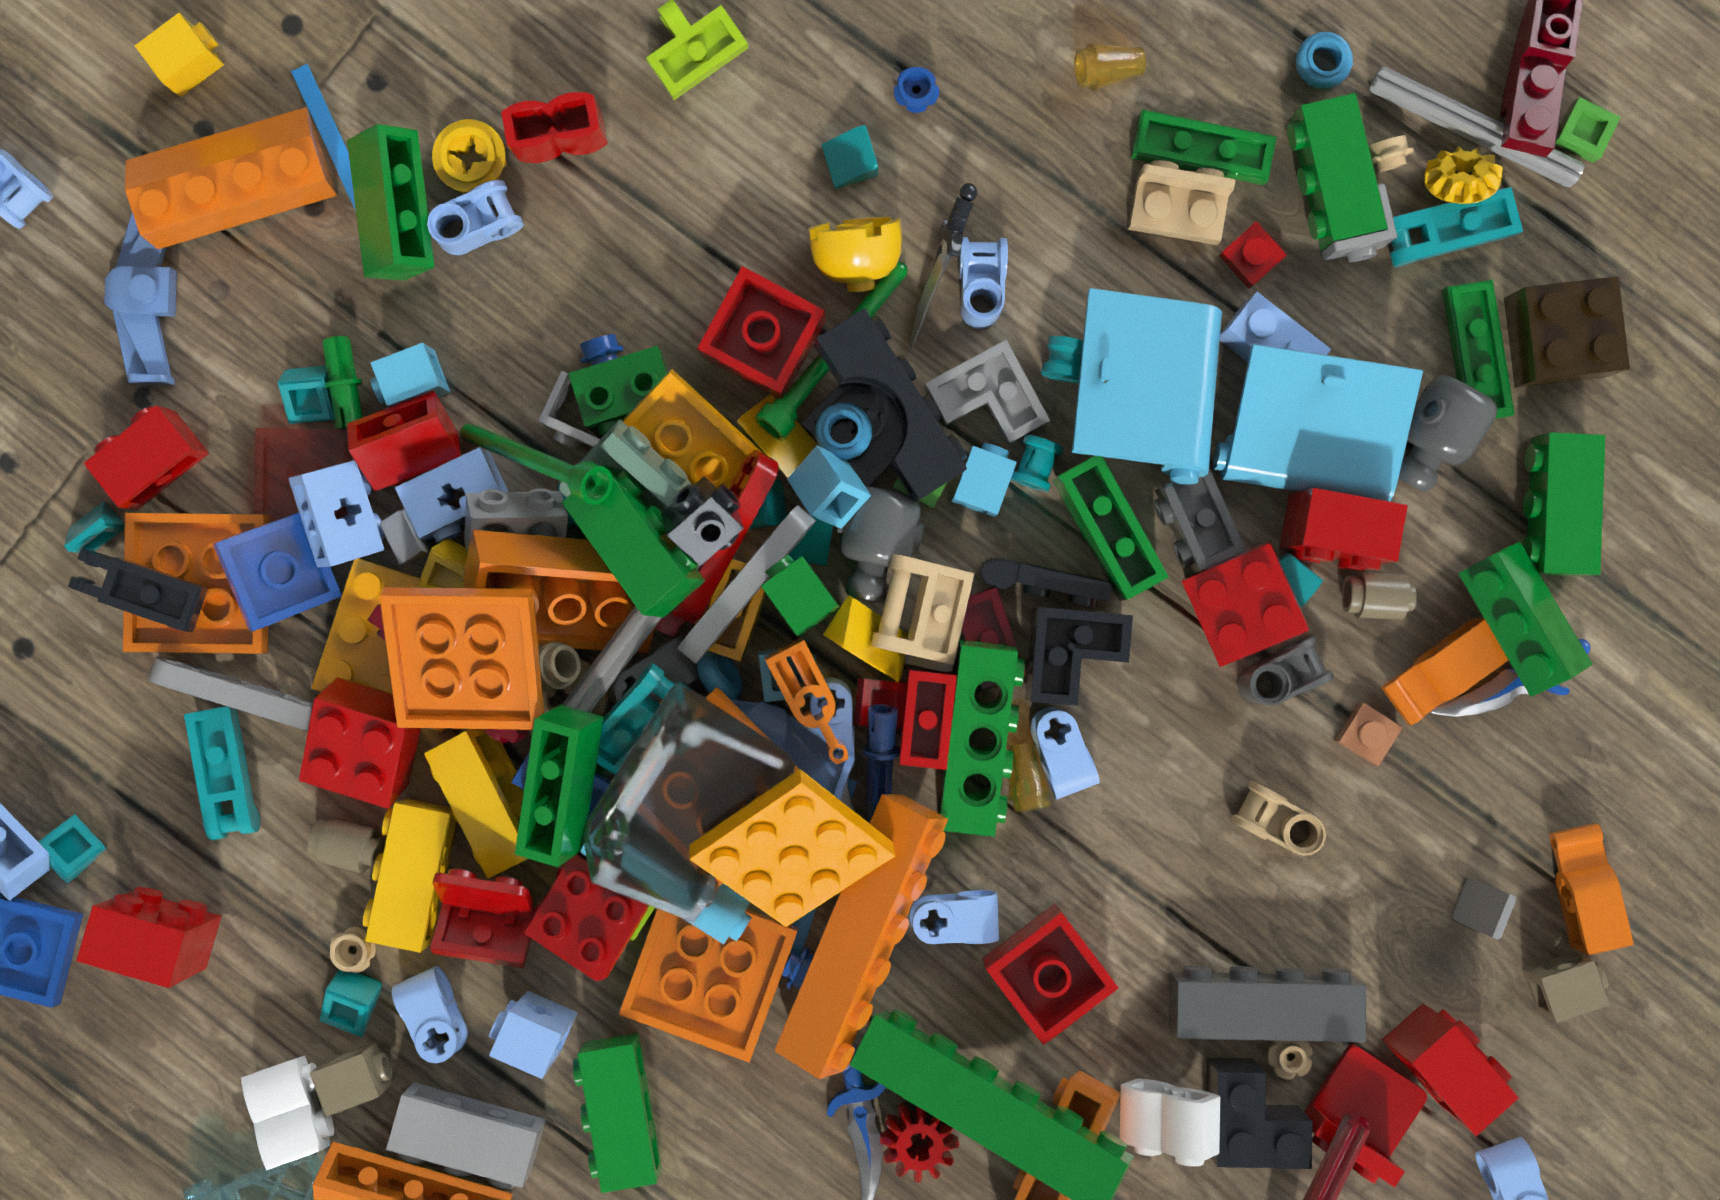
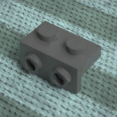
M1210 468L1208 475L1199 477L1196 484H1177L1171 482L1155 490L1158 499L1153 501L1155 510L1164 526L1170 524L1177 541L1172 543V546L1183 568L1189 566L1192 574L1200 573L1217 563L1246 551Z

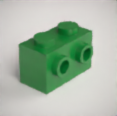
M657 345L568 373L584 426L591 432L599 431L600 436H604L619 419L623 421L669 371L663 352Z

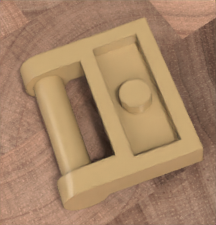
M892 554L888 568L893 569L881 623L878 633L873 632L870 646L954 665L974 573ZM912 573L921 575L922 578L908 639L906 640L897 638V633Z

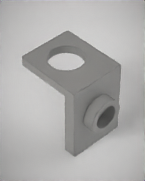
M1379 184L1378 189L1388 229L1334 242L1322 251L1323 261L1348 256L1349 263L1366 260L1377 255L1376 249L1385 247L1397 238L1385 184Z
M561 371L538 422L556 431L553 439L577 451H579L582 443L593 448L600 439L558 420L573 388L569 374Z

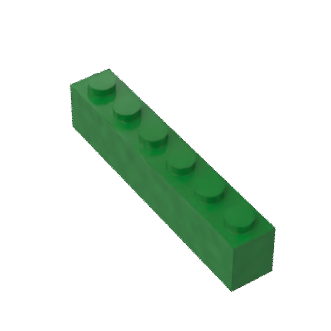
M893 1009L891 1013L885 1011L874 1015L850 1066L1071 1200H1113L1134 1158L1133 1155L1125 1151L1127 1145L1121 1139L1105 1131H1101L1099 1135L1082 1126L1083 1118L1070 1109L1057 1106L1055 1110L1039 1101L1041 1094L1031 1086L1020 1081H1015L1014 1085L997 1076L999 1069L990 1062L976 1056L971 1061L956 1052L958 1045L949 1038L938 1033H933L930 1037L915 1028L918 1022L908 1014Z

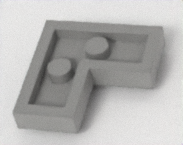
M1007 339L935 377L924 385L931 399L938 407L946 426L987 405L1006 442L1010 444L1050 422L1046 411Z

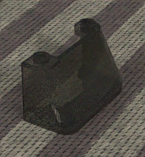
M680 684L674 685L665 695L588 820L584 833V847L591 882L694 923L704 907H709L715 900L719 884L714 876L689 859V844L751 803L758 793L764 794L793 774L796 766L791 755L697 692Z

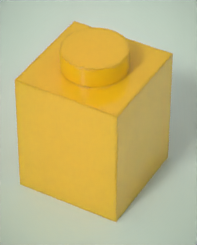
M177 13L134 45L159 80L180 97L224 66L223 62L214 52V49L219 44L209 30L201 22H198L196 25L191 24L180 13Z

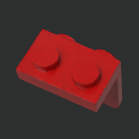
M579 852L559 867L556 873L557 879L548 894L535 907L532 914L533 919L524 934L594 981H601L609 976L648 910L649 903L646 897L603 870L600 865Z
M450 869L448 874L435 873L432 884L442 902L430 947L432 953L525 969L532 938L524 933L533 919L532 914L535 909L529 889L523 887L521 881L510 877H496L494 882L476 879L477 876L474 873L461 869Z
M1349 1045L1304 1111L1313 1121L1312 1132L1314 1136L1312 1137V1142L1326 1152L1345 1114L1353 1112L1358 1116L1365 1117L1369 1121L1370 1133L1352 1169L1373 1184L1377 1182L1378 1178H1381L1395 1188L1405 1171L1390 1156L1426 1103L1427 1094L1421 1087L1359 1046Z

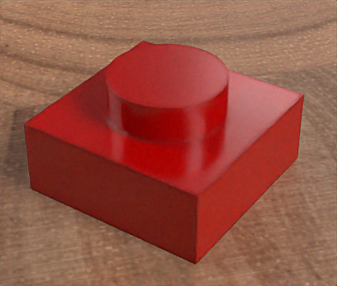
M1256 221L1222 251L1219 257L1250 289L1287 254Z
M858 679L854 725L868 726V708L876 704H886L898 709L896 729H902L907 683Z

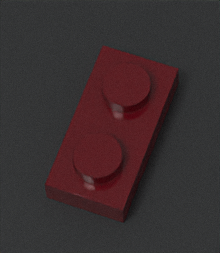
M996 586L969 595L962 625L965 640L990 644H1006L1007 646H1015L1018 651ZM992 681L981 683L983 690L998 685Z

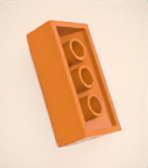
M307 107L126 160L125 192L139 234L156 249H162L337 196Z
M482 530L472 531L464 569V588L532 589L538 646L560 642L574 649L603 650L635 607V604L589 540ZM656 626L637 652H649Z

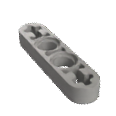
M797 505L693 627L677 649L695 664L698 663L759 591L761 585L769 579L765 571L789 555L816 520Z
M164 657L154 658L148 680L152 683L296 728L309 729L314 702L182 661Z

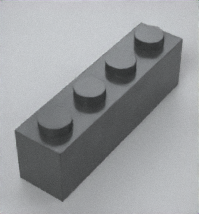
M1188 965L1183 967V972H1170L1169 1028L1178 1039L1366 1042L1367 985L1351 976V971L1341 968L1322 969V975H1304L1303 969L1294 967L1276 968V974H1258V969L1247 966L1230 967L1229 973H1211L1210 967Z

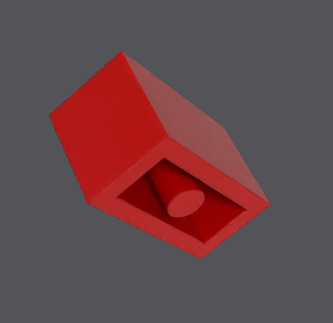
M434 390L347 423L348 450L374 492L388 486L400 485L411 477L435 469L461 456L458 431Z
M158 405L144 408L136 413L130 420L131 426L119 435L110 436L98 443L94 448L95 454L83 463L117 507L139 510L209 454L176 411Z
M908 669L899 748L900 754L898 757L899 765L947 770L957 675Z

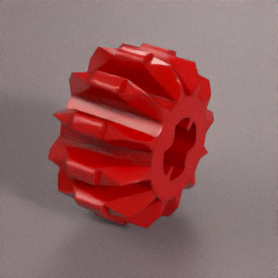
M901 1102L898 1105L901 1118L890 1114L885 1117V1125L889 1130L880 1133V1144L888 1147L883 1152V1159L885 1163L897 1162L895 1170L899 1178L906 1175L912 1169L914 1181L917 1183L922 1181V1171L928 1170L934 1179H938L940 1177L938 1163L945 1166H952L954 1163V1157L949 1150L959 1147L958 1136L951 1134L954 1128L916 1106L915 1111H910L908 1105L905 1102ZM921 1133L922 1139L926 1136L927 1144L917 1147V1141H915L912 1145L911 1136Z

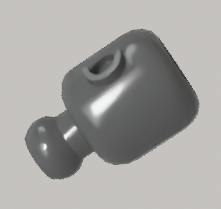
M1440 375L1432 379L1415 404L1407 441L1414 445L1408 455L1403 456L1398 478L1424 493L1431 490L1437 482V471L1443 461L1451 465H1460L1468 461L1495 420L1497 415L1496 403L1490 397L1451 376Z
M867 486L866 488L871 496L842 529L837 528V533H841L840 548L843 555L850 560L856 561L854 572L848 577L845 584L847 596L883 603L886 600L889 588L886 579L888 570L891 569L888 567L892 554L912 558L914 550L919 551L924 523H920V504L913 497L892 490Z

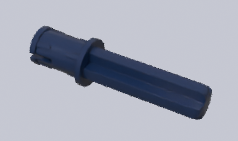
M876 704L868 708L867 744L862 748L863 755L868 758L865 820L868 823L872 819L881 795L892 794L893 759L897 758L900 754V749L896 746L898 709L886 704Z

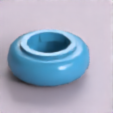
M1318 32L1310 35L1300 45L1296 54V69L1300 78L1307 85L1317 89H1330L1341 84L1348 77L1353 66V53L1348 42L1333 32ZM1325 50L1330 52L1336 61L1335 69L1332 71L1319 69L1313 61L1314 51Z
M836 403L827 407L820 414L815 425V437L819 447L832 452L842 460H850L860 456L868 448L872 439L873 426L868 414L861 407L852 403ZM840 419H850L858 426L856 437L846 444L835 442L830 435L832 425Z
M707 651L697 663L698 675L703 686L709 693L718 687L730 700H737L743 690L742 679L737 667L728 657Z

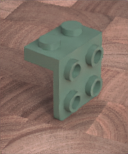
M620 419L578 463L588 461L600 466L606 465L620 470H627L644 486L645 490L642 492V495L650 506H656L662 512L672 504L673 498L683 487L691 484L687 480L686 473L675 462L660 456L651 447L650 441L643 433L633 426L628 427ZM561 482L560 492L567 498L571 492L568 485Z

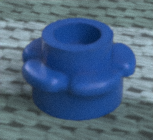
M912 67L902 71L897 78L898 85L894 87V97L897 103L905 105L906 109L912 113L924 112L928 105L935 104L939 96V87L935 85L936 78L933 73L922 67ZM917 86L921 89V92L914 94L912 88Z
M615 334L597 337L580 344L583 354L580 362L582 364L590 362L591 366L618 358L617 354L623 352L624 349L623 346L618 345Z
M806 947L802 954L795 950L791 954L782 973V976L790 979L787 983L788 990H791L792 986L800 990L814 957L810 953L811 948Z

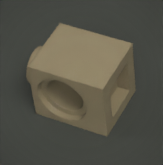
M1571 952L1523 969L1537 1013L1556 1024L1610 1005L1604 990L1608 988V980L1602 967L1594 960L1577 952Z
M377 1042L328 1059L310 1072L326 1117L376 1099L392 1085L390 1080L392 1078L390 1060L384 1052L380 1053Z

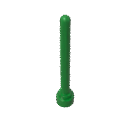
M898 261L897 266L888 276L880 278L875 288L867 294L849 317L863 308L873 317L907 276V265L902 261ZM820 354L816 356L782 399L776 398L772 403L766 402L754 417L759 426L777 440L784 441L794 429V420L797 418L795 411L829 371Z
M470 423L463 425L460 429V436L463 440L566 483L571 494L583 502L591 505L600 504L611 492L613 479L610 471L605 467L588 461L574 466Z

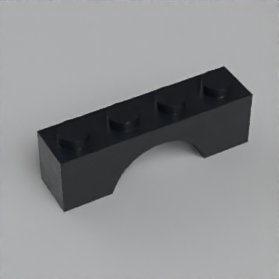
M863 308L819 336L815 341L814 347L839 385L847 383L872 385L887 394L895 403L902 420V439L898 451L889 464L908 494L915 501H918L967 470L963 463L967 455L958 439L953 434L947 437L937 421L942 416L931 397L927 394L921 397L912 383L916 379V374L910 363L903 355L896 357L887 343L891 336L878 315L871 317L867 310Z

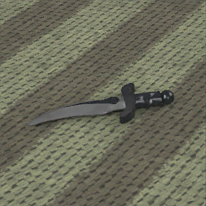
M966 183L960 188L961 198H956L949 218H944L939 232L942 242L936 252L917 307L910 351L913 348L951 256L957 258L959 255L964 227L974 205L970 201H973L978 193L976 186L972 183Z

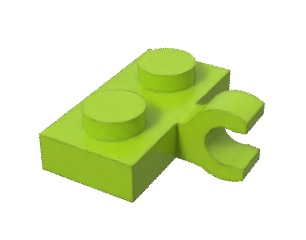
M670 0L658 8L657 11L661 15L659 18L674 38L647 56L646 60L672 99L676 100L749 48L748 42L722 5L691 26L674 0Z

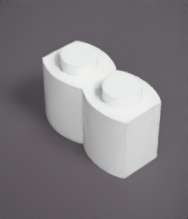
M305 1055L241 1077L245 1102L254 1123L258 1149L266 1170L324 1150L330 1146L329 1137L334 1135L332 1117H326L323 1109H321L317 1100L316 1089L310 1076V1072L316 1068V1065L314 1063L308 1064Z
M1137 1078L1121 1084L1120 1139L1127 1145L1133 1146L1135 1153L1145 1156H1157L1163 1152L1174 1156L1175 1162L1184 1166H1201L1205 1160L1219 1154L1220 1096L1207 1091L1177 1087L1169 1083Z

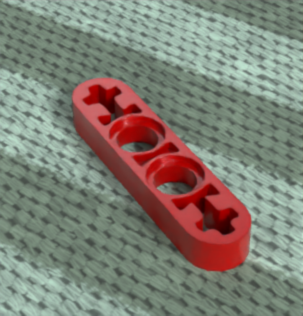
M758 450L752 451L745 458L729 487L741 503L738 512L744 529L740 531L738 538L730 547L725 550H718L699 567L698 571L705 579V582L676 606L670 614L691 624L701 617L776 479L779 464L776 460Z

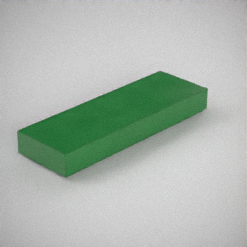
M1142 109L1139 114L1131 159L1146 162L1169 161L1177 164L1180 169L1195 172L1202 168L1215 169L1223 172L1225 178L1265 185L1269 179L1277 136Z
M1493 279L1447 286L1442 289L1456 379L1480 391L1496 403L1497 415L1495 419L1514 416V405Z

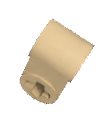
M1252 780L1249 781L1247 787L1250 791L1238 814L1231 815L1230 822L1264 840L1269 839L1302 856L1312 855L1321 849L1326 839L1324 825L1317 817L1289 803L1288 799ZM1305 820L1309 826L1308 838L1300 844H1293L1290 839V829L1294 823Z

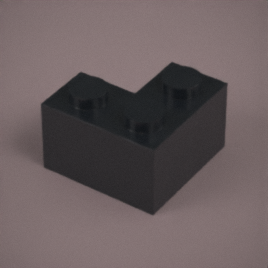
M1044 607L1033 608L1025 699L1030 702L1078 706L1082 659L1129 663L1133 615Z
M1207 1058L1206 1091L1220 1096L1219 1154L1211 1157L1215 1165L1225 1168L1312 1169L1313 1121L1298 1105H1265L1266 1073L1253 1058Z

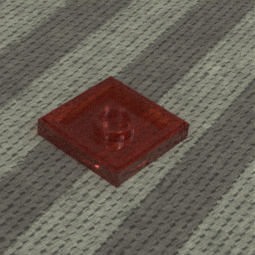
M255 428L254 514L268 515L270 521H275L299 512L288 478L350 462L351 454L348 450L347 429ZM345 506L334 511L336 519H341L343 516L348 515Z

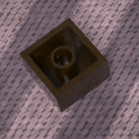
M1619 276L1528 286L1504 297L1515 388L1606 378L1630 370Z

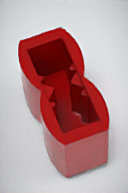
M570 92L557 96L549 103L522 101L510 105L501 112L507 146L518 161L543 163L558 157L563 152L572 155H586L594 153L608 144L603 113L594 95L590 93Z

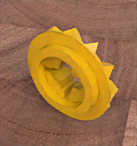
M473 119L459 120L444 128L436 138L432 150V162L438 177L446 186L465 194L483 183L499 180L503 168L507 166L506 147L499 134L488 124ZM473 144H475L476 153L486 161H481L480 163L473 162L471 169H468L467 173L466 164L455 155H460L461 153L468 154L470 147H473Z
M1458 146L1454 153L1440 151L1436 159L1428 160L1424 174V183L1429 192L1441 200L1457 204L1476 203L1491 197L1497 192L1501 185L1503 167L1495 164L1494 155L1481 156L1478 148L1469 152L1464 151Z

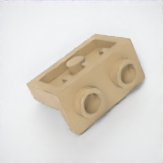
M1158 160L1151 162V165L1144 164L1136 178L1128 230L1218 245L1222 239L1228 198L1234 190L1236 180L1224 178V173L1215 169L1202 168L1198 169L1195 173L1178 170L1179 166L1169 161Z

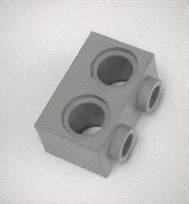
M539 488L529 492H502L489 489L481 493H466L464 542L467 555L473 530L566 538L568 514L562 504L563 497L561 492ZM540 522H545V523H543V524H541V525H535V524L540 523ZM498 523L494 526H487L489 524Z

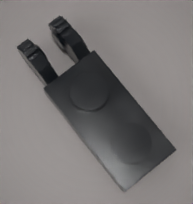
M87 549L80 550L78 560L83 561L84 564L100 567L108 571L103 584L87 577L71 576L69 588L98 598L97 602L185 632L194 631L208 587L121 557H111Z
M990 557L988 560L985 559L986 561L982 562L983 565L980 567L982 580H985L986 584H991V587L996 585L997 588L1007 589L1017 582L1024 584V593L1050 598L1051 590L1069 593L1068 602L1088 607H1095L1097 600L1109 602L1112 585L1104 579L1004 558L998 560L997 557Z

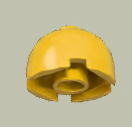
M892 217L856 218L843 220V224L836 225V230H830L829 222L815 225L808 229L810 249L815 265L821 274L831 281L847 283V291L849 292L874 289V280L888 276L897 266L902 253L900 218L892 220Z

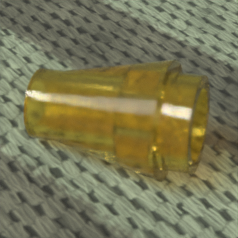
M1089 43L1085 49L1077 50L1074 59L1075 77L1079 87H1088L1091 91L1133 76L1144 75L1146 70V55L1142 47L1129 48Z
M1024 743L1008 747L1009 750H1013L1008 801H1013L1014 811L1022 812L1051 807L1049 795L1054 793L1037 753L1036 743Z

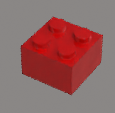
M742 266L697 349L702 358L774 397L782 399L790 389L826 322V313L822 308Z
M1310 488L1288 496L1279 549L1293 551L1292 556L1301 562L1320 564V561L1333 562V559H1337V567L1358 572H1366V569L1380 570L1381 564L1398 562L1408 505L1318 488Z
M1271 540L1217 563L1205 571L1185 576L1181 581L1219 667L1309 631L1307 620Z
M337 677L314 698L299 781L389 809L409 785L421 728H397L393 694Z
M136 887L134 891L117 894L112 899L92 905L76 962L170 988L207 968L222 916L207 912L208 906L192 900H180L179 903L163 899L164 894L159 890Z
M1056 903L982 958L987 972L1043 1046L1119 989Z
M1422 1003L1382 1039L1440 1107L1475 1136L1481 1133L1519 1099L1507 1084L1512 1079L1509 1072L1493 1056L1487 1057L1477 1047L1480 1040L1472 1030L1461 1020L1456 1021L1444 1009L1437 1013Z

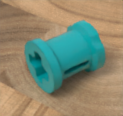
M1025 435L1023 443L1026 447L1018 470L1013 471L1011 480L1035 490L1049 492L1051 484L1048 482L1052 467L1056 456L1062 455L1064 448L1047 439Z

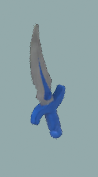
M1578 639L1588 654L1591 650L1590 643L1585 639ZM1505 669L1494 679L1476 690L1440 704L1431 713L1455 717L1477 715L1501 708L1511 703L1518 695L1528 694L1515 670ZM1560 685L1546 690L1556 695H1567L1570 693L1569 688L1561 687Z
M849 1064L842 1072L846 1088L838 1091L832 1097L827 1108V1115L832 1117L840 1106L848 1105L849 1121L846 1128L852 1140L859 1166L862 1191L861 1200H873L878 1189L882 1169V1144H880V1132L875 1125L877 1111L872 1107L871 1099L882 1094L886 1087L878 1082L872 1085L863 1084L861 1072Z

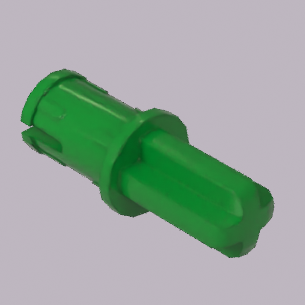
M331 336L324 339L322 343L329 381L324 384L325 388L330 389L335 429H347V423L363 418L358 387L363 383L362 379H357L350 338L348 336Z

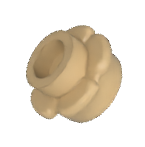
M1406 135L1385 139L1368 146L1373 165L1377 164L1379 172L1407 165L1405 156L1414 152V148H1408Z
M349 927L344 933L339 932L333 937L330 944V958L338 969L358 973L370 966V959L376 954V944L365 941L367 933L364 929ZM350 946L357 948L356 954L350 952Z
M1273 1040L1267 1051V1061L1270 1066L1274 1067V1073L1278 1077L1291 1080L1294 1076L1302 1077L1309 1072L1312 1066L1310 1056H1312L1313 1051L1308 1041ZM1289 1053H1293L1295 1056L1292 1061H1288L1286 1058Z

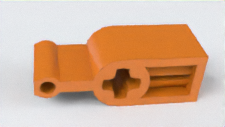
M1471 618L1421 654L1412 666L1386 682L1381 689L1407 725L1412 726L1443 702L1449 701L1471 688L1507 662L1508 658L1484 618Z
M803 637L765 656V661L797 721L806 727L820 728L827 742V753L835 764L838 765L848 760V751L842 740L835 737L828 724L835 713L836 704L834 697ZM791 656L799 674L801 675L804 681L801 684L796 678L786 657ZM812 692L816 698L825 697L826 700L820 703L822 711L819 714L813 715L809 709L803 712L799 709L805 705L804 695ZM836 748H840L839 752H833Z
M1591 823L1549 833L1550 844L1554 850L1559 871L1556 875V887L1570 947L1589 956L1634 945L1621 887L1615 871L1608 864L1603 844V832L1600 825Z

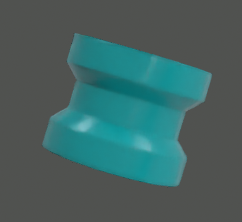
M1049 336L1046 346L1050 352L1049 358L1042 364L1040 374L1050 379L1078 384L1083 340L1066 336Z

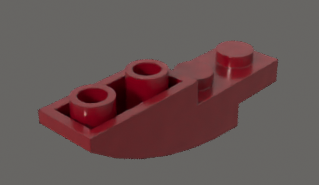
M1583 0L1527 1L1514 45L1499 116L1505 117L1501 147L1541 157H1547L1555 148L1566 67L1575 57Z

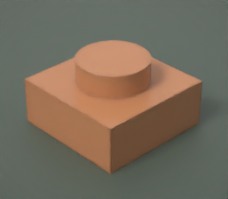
M1358 702L1334 741L1370 764L1379 767L1403 727L1367 704Z

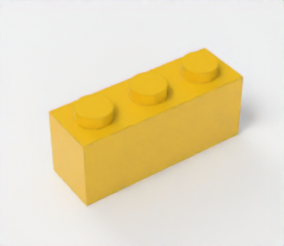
M469 729L424 753L430 765L432 776L439 783L451 807L453 817L460 824L472 848L474 859L481 866L486 878L488 879L527 860L528 858L515 855L524 789L511 783L516 770L502 742L490 737L483 729Z
M406 798L395 802L393 808L387 810L382 825V834L387 836L384 854L380 853L377 856L372 873L373 881H378L374 899L368 901L363 915V926L368 927L366 942L419 953L431 945L441 905V900L432 882L435 873L447 874L458 824L453 817L451 807Z

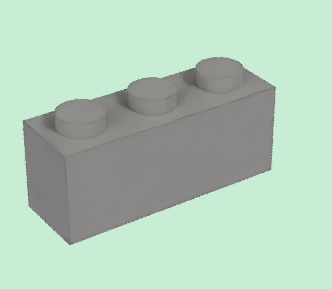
M414 1082L401 1095L386 1150L399 1153L398 1156L402 1160L410 1163L419 1164L428 1161L443 1165V1169L453 1175L468 1176L475 1174L488 1178L490 1184L499 1188L511 1189L515 1186L522 1188L532 1172L546 1119Z

